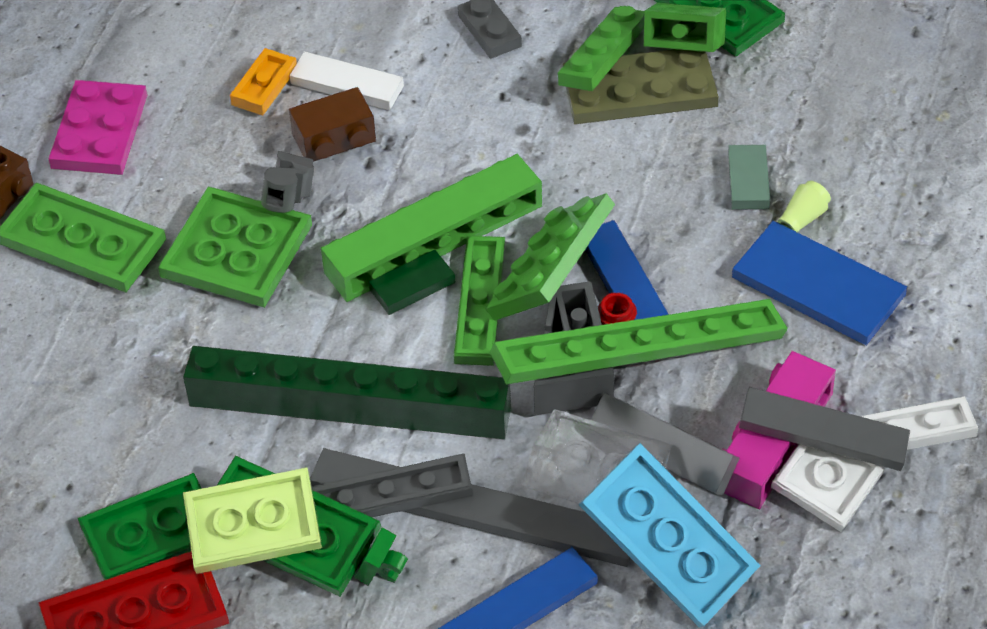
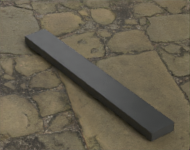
M323 448L310 477L311 486L394 469L400 466ZM471 484L473 496L403 511L564 552L573 547L580 556L628 567L630 557L586 512Z

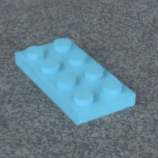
M641 443L636 445L578 504L699 628L705 626L761 566Z

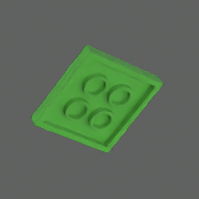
M208 186L158 267L160 277L265 308L312 227L311 215L295 210L285 213L272 212L265 209L259 200Z

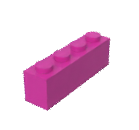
M791 351L784 364L777 363L774 367L766 391L825 407L833 395L836 369ZM739 421L734 429L731 445L727 450L722 448L740 458L724 494L760 510L773 490L771 488L772 481L799 444L739 428Z

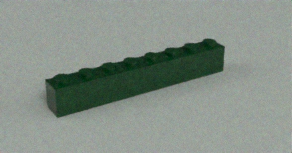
M192 346L183 376L189 406L503 440L506 438L511 411L510 384L506 385L503 377L202 346Z

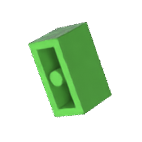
M656 3L645 10L643 46L714 52L725 44L726 8Z

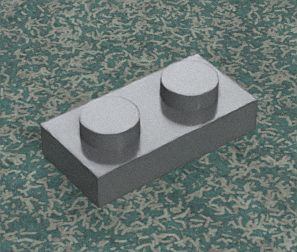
M470 0L457 5L459 18L490 59L522 47L521 35L494 0Z

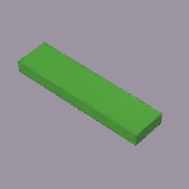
M467 236L454 348V364L494 366V360L490 351L494 342H496L498 320L494 321L486 311V308L495 296L493 294L494 289L502 282L505 237Z

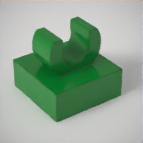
M383 527L381 528L355 574V579L369 586L378 572L385 580L395 583L408 560L402 553L389 550L397 535Z

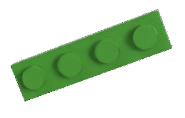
M631 6L614 7L559 70L558 85L593 91L644 30L645 11L635 10Z

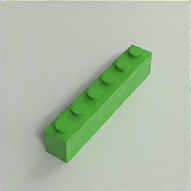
M518 153L505 160H500L480 172L466 176L455 184L433 192L428 197L407 207H402L378 221L369 223L363 228L340 239H335L328 245L321 247L324 274L344 300L349 302L369 292V281L433 250H436L440 256H443L465 245L467 236H483L542 207V181Z

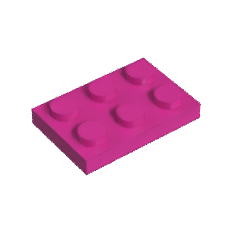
M75 80L48 158L51 169L123 175L148 96L146 85Z

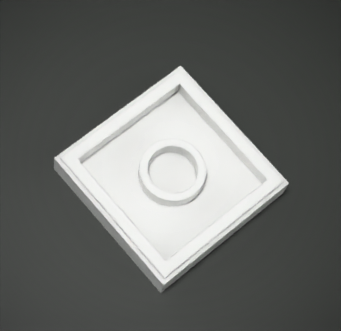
M799 444L772 481L771 488L842 533L884 473L886 467Z

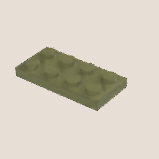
M682 49L623 55L593 91L566 87L574 125L718 107L719 98L707 53L705 51Z

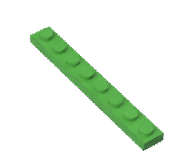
M765 299L494 342L490 354L507 385L782 339L788 328L772 301Z

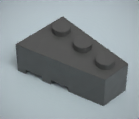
M591 281L561 285L548 305L544 334L602 325ZM613 367L534 380V415L598 406L604 392L614 396Z

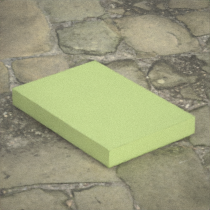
M307 467L183 492L193 565L196 574L322 548Z

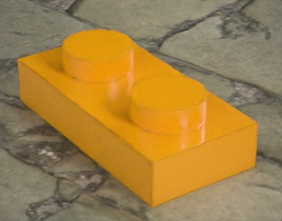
M264 48L230 94L231 105L263 116L289 81L290 74L297 64L296 58Z

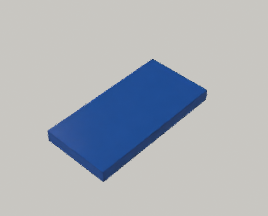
M775 221L770 223L732 269V278L866 346L900 304L907 292V286Z

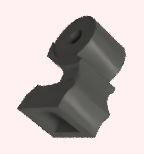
M278 151L276 167H270L264 173L261 197L262 206L272 212L285 213L293 210L295 203H301L303 197H310L314 172L313 159Z

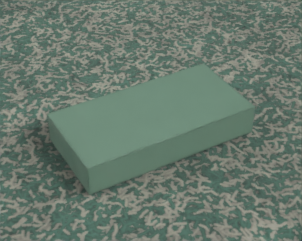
M728 145L732 210L770 209L766 145Z

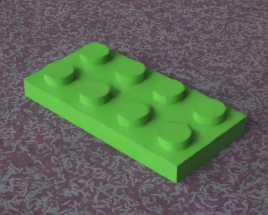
M37 182L0 226V245L126 293L166 241L164 229Z
M607 193L594 198L589 196L583 197L570 207L563 208L559 206L546 215L544 218L545 225L530 238L527 243L529 247L524 255L514 261L511 265L512 272L493 291L495 296L487 306L486 311L494 321L550 302L615 206V203Z

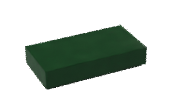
M433 250L369 281V289L388 315H391L456 283L455 273L439 253Z

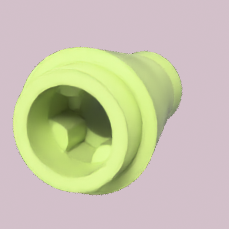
M812 180L798 185L786 210L777 222L799 232L828 210V203L831 201L830 194L821 184Z

